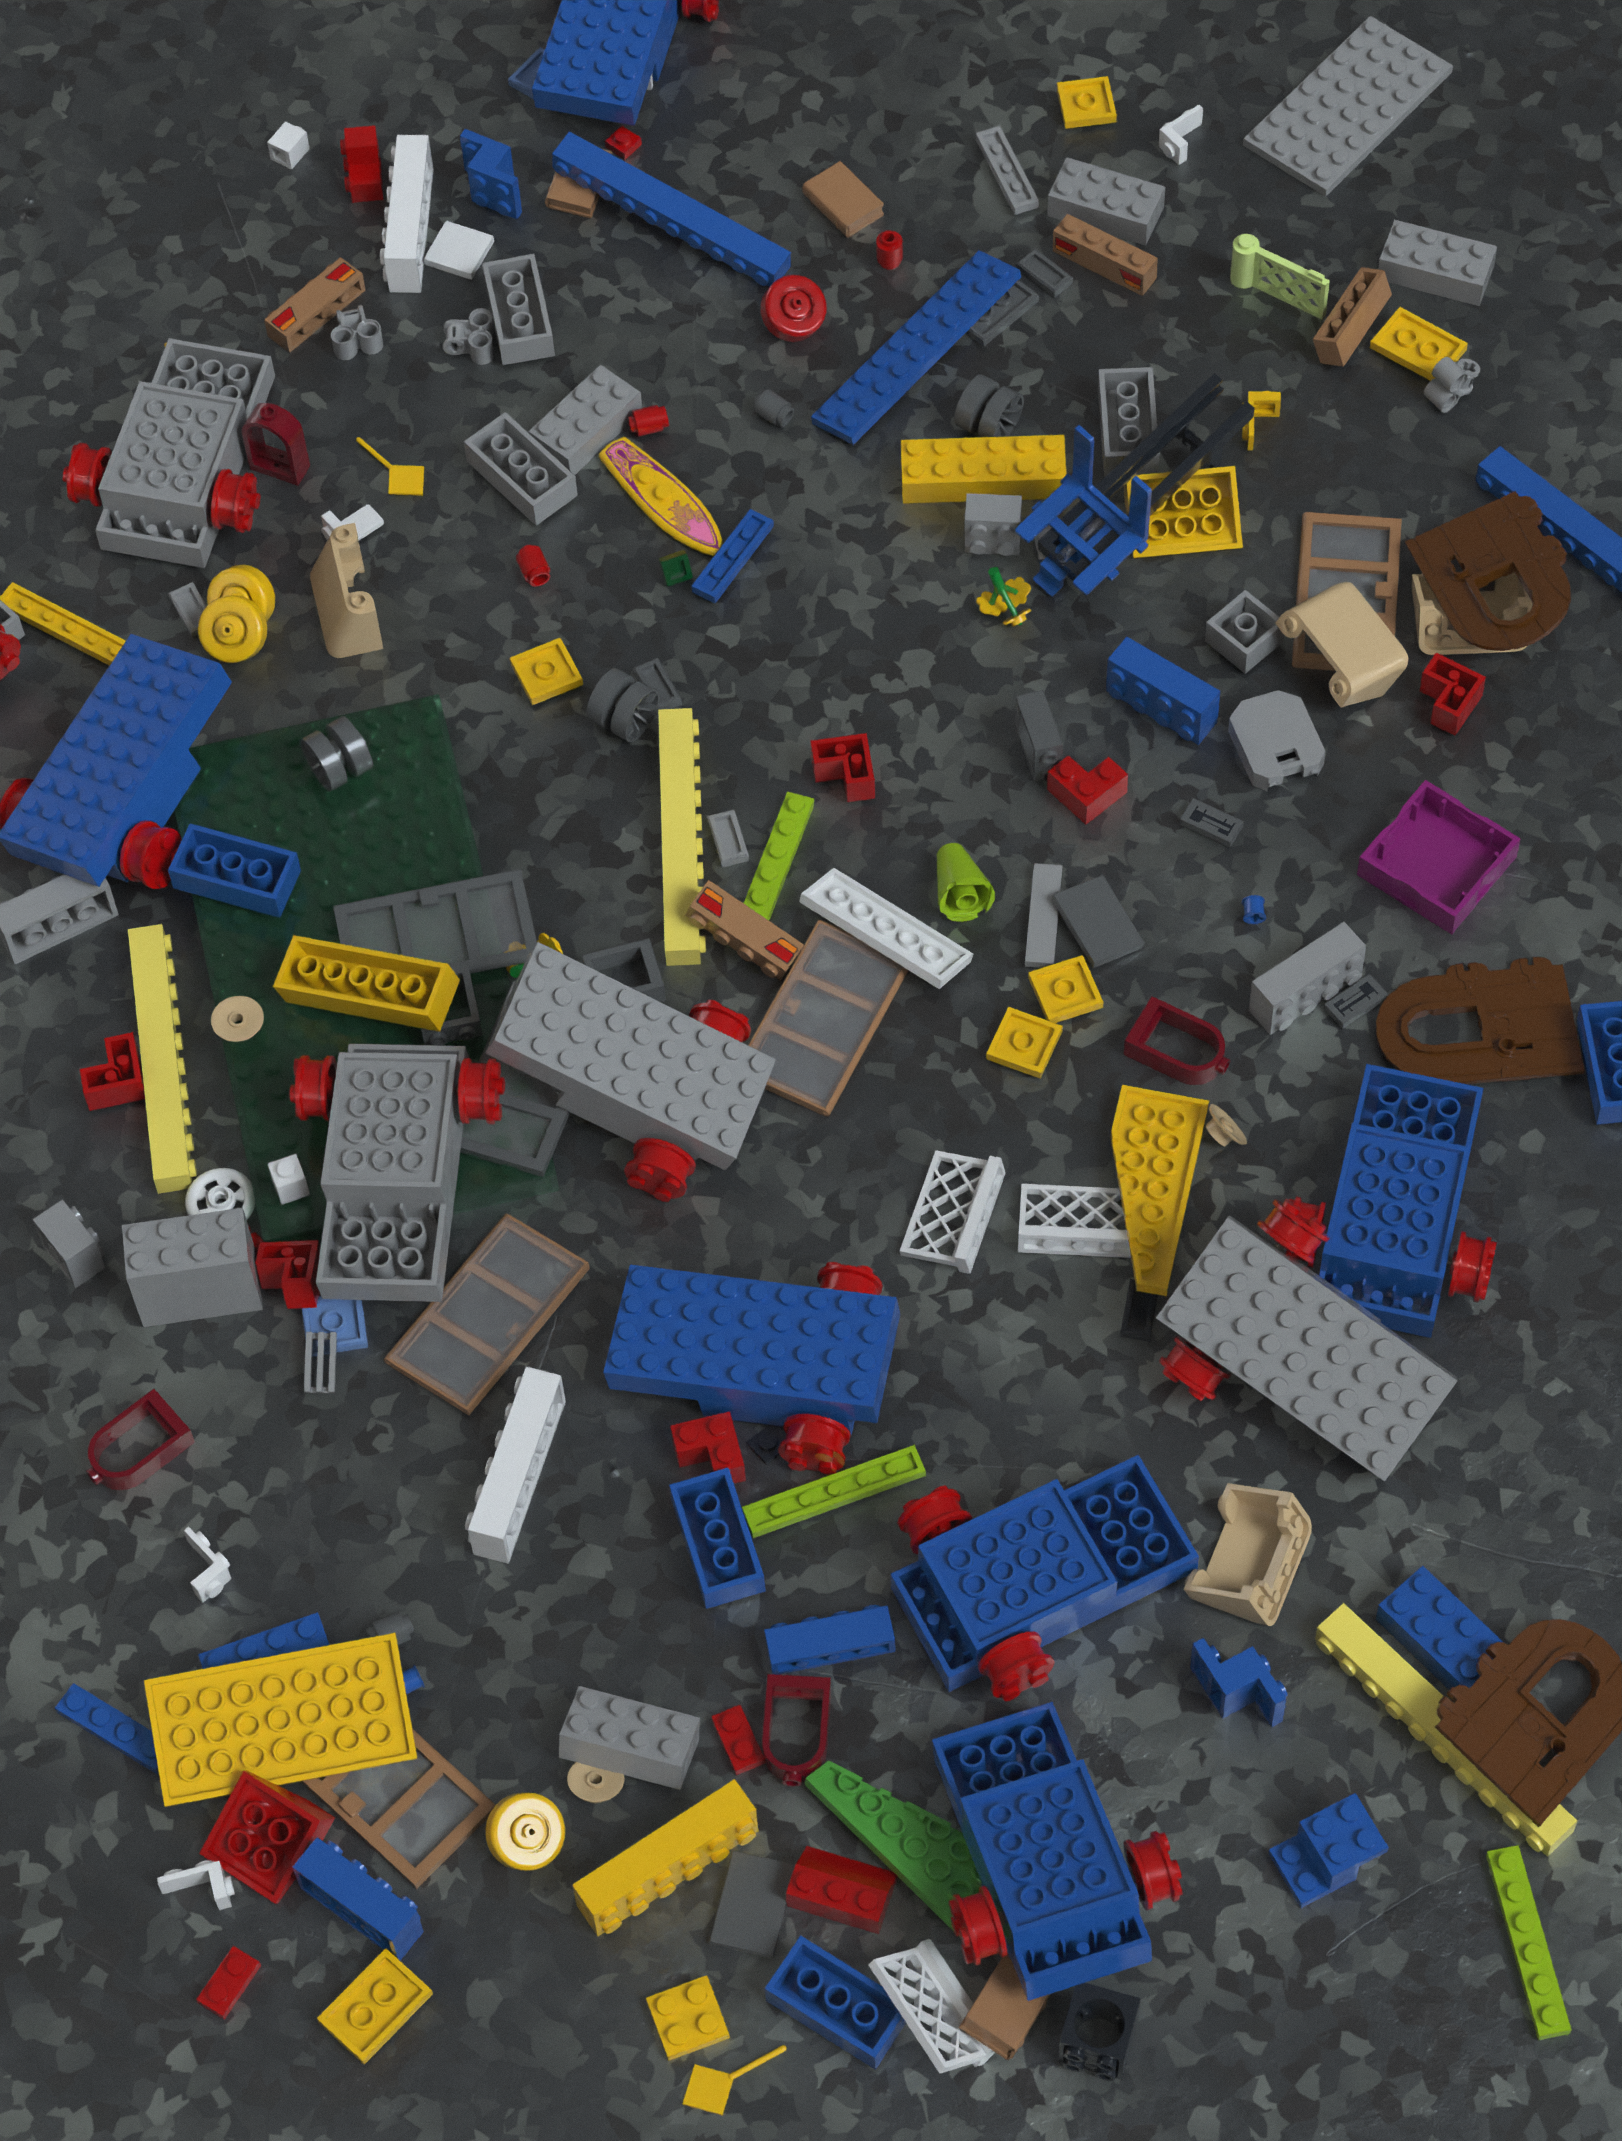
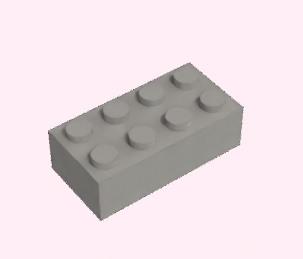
M1066 157L1048 194L1047 216L1063 220L1069 214L1112 236L1146 246L1164 209L1165 186Z
M1394 220L1379 259L1378 270H1385L1388 283L1480 306L1494 268L1497 246Z
M529 254L482 263L502 365L555 356L553 335L535 255Z
M600 365L531 428L528 433L572 474L576 475L629 425L628 417L632 416V410L642 408L641 392Z
M1153 367L1099 369L1098 400L1104 476H1107L1157 428ZM1160 452L1136 475L1159 473Z
M506 412L464 441L467 462L536 526L578 496L575 475Z
M62 875L52 878L49 882L37 888L28 889L22 895L9 901L1 902L0 938L14 964L118 916L110 885L106 878L100 887L70 876Z
M1345 922L1339 924L1253 980L1249 1012L1270 1035L1277 1030H1285L1292 1024L1294 1019L1300 1015H1308L1315 1009L1317 1004L1323 1000H1331L1340 989L1346 985H1354L1360 980L1366 945Z
M579 1686L559 1734V1758L680 1790L699 1742L700 1717Z

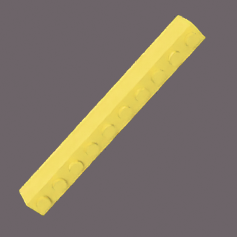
M692 708L658 710L666 966L701 964V953H706L705 936H700V929L692 925L685 914L704 887L698 886V879H704L703 862H698V855H703L702 838H697V831H702V815L696 814V807H701V790L695 789V783H701L700 766H695V759H700L699 742L694 743V736H699V720L693 719Z
M162 924L128 929L153 1180L158 1194L186 1190L193 1182L192 1177H197L195 1159L190 1160L189 1153L194 1151L192 1133L187 1134V1126L192 1125L189 1108L184 1107V1101L189 1100L187 1084L182 1083L181 1075H186L184 1058H179L178 1051L183 1050V1040L181 1032L176 1033V1025H181L179 1009L174 1008L173 1001L178 1000L176 983L171 984L170 977L175 976L173 958H168V952L173 951L171 935H165Z
M1344 1603L1317 1627L1315 1640H1317L1316 1643L1321 1651L1327 1655H1333L1347 1675L1351 1677L1354 1675L1362 1683L1363 1689L1372 1698L1377 1697L1382 1701L1387 1712L1394 1719H1401L1408 1726L1409 1732L1415 1739L1420 1742L1424 1741L1432 1748L1433 1755L1440 1762H1447L1455 1770L1457 1778L1463 1784H1470L1478 1791V1795L1483 1803L1491 1808L1494 1806L1502 1814L1504 1822L1510 1828L1518 1829L1526 1836V1841L1532 1849L1537 1852L1542 1851L1548 1857L1574 1832L1577 1820L1560 1804L1543 1824L1537 1827L1474 1764L1435 1728L1441 1721L1437 1715V1707L1443 1695Z

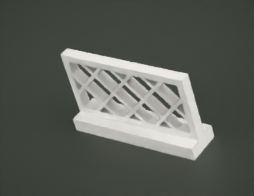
M935 1150L900 1248L901 1256L956 1266L959 1272L970 1274L1006 1173L1001 1158L989 1156L988 1160ZM941 1161L953 1163L955 1166L954 1170L942 1176L938 1172ZM973 1167L981 1168V1175L971 1181L964 1174L965 1171ZM960 1175L965 1184L950 1191L945 1182ZM942 1185L947 1194L932 1201L929 1197L930 1190ZM970 1190L973 1195L972 1200L960 1207L955 1197ZM951 1200L956 1209L941 1216L936 1207ZM933 1210L938 1219L923 1226L920 1222L921 1215ZM961 1215L964 1220L963 1226L951 1232L946 1222ZM942 1225L947 1235L932 1242L927 1233ZM924 1235L929 1243L921 1249L910 1248L912 1241ZM952 1240L955 1245L952 1256L940 1254L937 1248Z
M1021 1184L1018 1252L1131 1258L1127 1231L1118 1230L1115 1227L1125 1220L1123 1208L1116 1203L1121 1199L1119 1188ZM1027 1194L1041 1195L1045 1200L1034 1206L1027 1199ZM1061 1196H1070L1074 1202L1064 1207L1057 1199ZM1091 1197H1098L1104 1203L1094 1209L1086 1201ZM1051 1204L1059 1212L1049 1219L1041 1210ZM1079 1206L1089 1213L1081 1220L1071 1213ZM1109 1207L1119 1214L1110 1222L1101 1215ZM1034 1215L1043 1222L1040 1226L1025 1225V1222ZM1066 1217L1074 1225L1071 1227H1058L1055 1223ZM1095 1218L1103 1227L1100 1229L1088 1228L1086 1224Z
M931 1939L921 1941L916 1948L874 1959L869 1964V1967L940 2074L969 2064H973L974 2067L981 2066L995 2053L959 2028L973 2002ZM884 1967L896 1972V1978L890 1976ZM904 1977L916 1983V1988L914 1989L905 1984ZM902 1994L914 1999V2005L908 2003ZM922 2004L934 2010L933 2016L921 2010ZM920 2021L930 2025L932 2033L924 2029ZM940 2031L951 2037V2043L939 2037ZM938 2048L949 2053L950 2060L945 2061Z

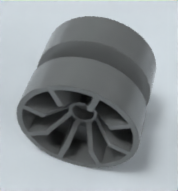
M979 374L967 385L958 402L954 416L955 425L972 434L978 432L979 437H1008L1014 430L1021 415L1024 403L1023 395L1006 386L1000 388L998 382Z
M613 668L599 680L594 688L587 706V718L605 729L611 728L612 733L624 740L634 742L641 737L651 724L659 705V692L642 681L635 682L634 677L620 669Z
M341 716L325 726L327 737L317 730L300 740V746L308 765L321 785L329 792L347 783L346 770L352 776L357 777L373 768L372 758L363 737L345 716Z

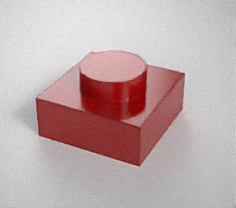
M624 126L619 127L605 140V148L624 160L642 145L641 137Z

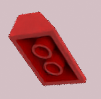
M806 1846L795 1865L786 1891L787 1907L879 1934L898 1876L893 1871Z

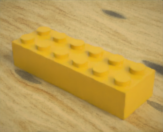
M1064 435L901 440L903 504L966 502L967 493L1022 496V500L1047 499L1062 485L1061 479L1067 475Z
M293 935L273 987L287 1003L440 1032L460 979L447 963Z
M732 1780L574 1883L572 1886L577 1907L597 1936L604 1932L606 1934L614 1932L621 1926V1921L630 1915L637 1916L643 1913L649 1907L650 1902L658 1897L661 1899L667 1897L676 1889V1885L685 1879L687 1881L693 1880L701 1874L702 1868L711 1862L718 1863L729 1855V1850L739 1844L743 1846L751 1842L759 1831L756 1808L736 1780Z

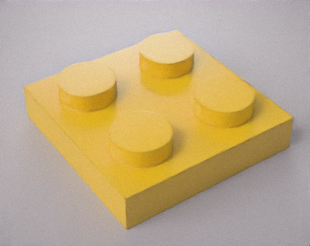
M1108 76L1057 82V93L1065 129L1116 123L1117 114Z
M561 638L510 657V664L532 705L583 685V678Z
M1083 955L1028 972V979L1044 1016L1050 1022L1058 1023L1103 1008L1104 1002Z
M1008 1007L986 1053V1059L1041 1079L1062 1034L1063 1026Z
M707 1975L646 1997L668 2061L730 2038Z

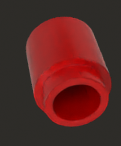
M884 231L876 239L877 261L884 269L891 270L897 268L903 259V239L895 231Z
M658 405L632 410V416L628 417L631 433L636 432L638 437L661 432L663 428L669 427L665 406L658 407Z
M536 545L522 547L516 555V561L525 581L533 587L544 585L550 580L551 570L541 548Z

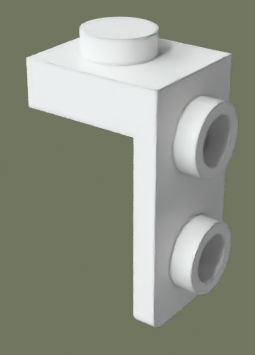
M1200 105L1186 110L1180 117L1172 122H1167L1160 129L1159 147L1168 158L1173 159L1178 165L1187 160L1188 142L1182 137L1202 124L1203 108Z
M369 504L342 521L330 510L321 516L323 523L321 530L327 540L332 531L341 525L355 523L358 540L384 525L383 518Z
M187 1527L183 1531L188 1543L210 1565V1567L190 1582L194 1594L203 1603L208 1598L217 1596L222 1591L224 1585L231 1580L228 1571L230 1564L219 1551L216 1554L212 1552L209 1548L210 1542L200 1531L195 1534L190 1527Z
M202 1861L196 1864L194 1868L187 1870L173 1869L167 1871L164 1876L157 1878L162 1894L211 1881L214 1899L219 1910L232 1907L230 1896L235 1895L231 1876L225 1877L220 1861Z

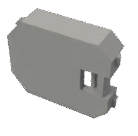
M1277 690L1241 701L1231 714L1228 732L1252 786L1268 791L1269 787L1282 784L1283 777L1301 772L1303 777L1316 774L1318 777L1324 765L1326 751L1301 697ZM1292 752H1295L1297 756L1295 758H1291L1281 762H1278L1276 758L1278 756H1282Z

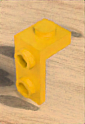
M1248 391L1247 402L1254 407V416L1242 428V441H1247V451H1253L1254 417L1280 416L1281 392Z

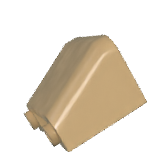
M355 523L341 525L332 531L310 572V580L326 649L332 657L344 658L383 649L372 596L363 591L348 592V587L354 586L355 575L358 572H365Z
M1515 573L1496 579L1494 591H1480L1490 611L1498 619L1511 621L1521 618L1530 612L1533 606L1531 599ZM1412 574V595L1419 648L1425 654L1518 652L1527 647L1495 651L1485 650L1466 642L1453 629L1423 574Z
M1350 582L1335 584L1285 611L1275 623L1282 633L1289 638L1299 637L1305 631L1332 665L1336 673L1329 682V690L1340 707L1383 696L1408 665L1406 650L1358 589Z
M1227 1483L1224 1493L1218 1500V1510L1226 1522L1206 1571L1194 1569L1185 1580L1184 1591L1192 1600L1256 1624L1272 1626L1279 1616L1309 1541L1312 1529L1311 1520L1292 1492Z

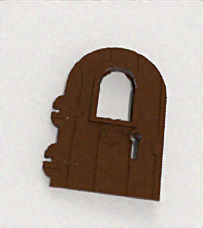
M1516 491L1405 541L1408 550L1453 629L1466 642L1485 650L1506 651L1536 643L1545 636H1548L1561 623L1567 614L1571 602V587L1561 567L1567 560V552L1561 547L1562 544L1559 539L1550 535L1543 537L1537 526L1543 520V513L1540 508H1537L1538 504L1529 496L1519 497ZM1456 559L1462 572L1455 571V567L1451 563L1452 560ZM1515 573L1531 599L1533 606L1530 612L1521 618L1511 621L1498 619L1490 611L1478 589L1488 585V583L1495 579Z
M1532 957V965H1528L1527 958H1519L1510 964V969L1491 971L1484 964L1476 962L1467 964L1469 971H1464L1463 963L1452 965L1447 969L1446 975L1417 978L1400 985L1387 996L1377 1016L1376 1039L1389 1064L1399 1071L1463 1084L1584 1074L1585 1072L1563 964L1552 965L1551 961L1544 957ZM1477 1012L1482 1041L1439 1045L1422 1044L1415 1038L1410 1037L1408 1026L1413 1020L1425 1017L1428 1014L1435 1016ZM1529 1046H1531V1048H1529V1049H1519V1050H1516L1517 1047H1529Z
M1561 1619L1543 1620L1532 1624L1518 1634L1509 1645L1504 1642L1490 1644L1486 1649L1487 1654L1482 1653L1477 1659L1476 1671L1480 1677L1470 1688L1465 1685L1451 1687L1447 1692L1449 1698L1443 1696L1438 1702L1439 1705L1437 1707V1715L1441 1721L1435 1728L1506 1795L1514 1805L1531 1819L1537 1827L1543 1824L1622 1731V1662L1620 1657L1608 1642L1594 1633L1593 1630L1576 1622ZM1561 1660H1577L1590 1672L1591 1690L1588 1697L1568 1720L1562 1724L1529 1692L1554 1664ZM1553 1748L1556 1755L1543 1768L1539 1761Z

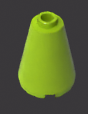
M948 843L938 850L937 888L938 906L941 913H944L947 919L951 921L964 922L978 918L977 913L984 909L987 912L995 901L993 886L964 847L958 843Z

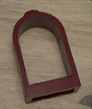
M259 403L254 407L242 427V436L250 470L299 486L310 467L303 428L300 422L284 408L271 403ZM262 428L278 436L284 443L286 451L266 445Z
M1151 996L1124 1041L1125 1056L1188 1085L1206 1084L1215 1079L1219 1074L1224 1075L1230 1064V1059L1224 1057V1037L1214 1025ZM1159 1021H1162L1210 1044L1217 1055L1207 1064L1193 1066L1145 1044Z
M152 1389L93 1435L88 1446V1458L92 1467L86 1470V1473L96 1486L101 1483L114 1490L134 1488L194 1444L192 1432L155 1389ZM150 1414L171 1437L128 1470L111 1472L99 1465L102 1452Z
M767 1675L762 1738L763 1755L769 1771L778 1779L783 1780L782 1783L786 1786H800L806 1777L825 1764L831 1702V1677ZM774 1698L823 1701L819 1748L815 1756L804 1764L794 1766L784 1764L778 1761L770 1751Z

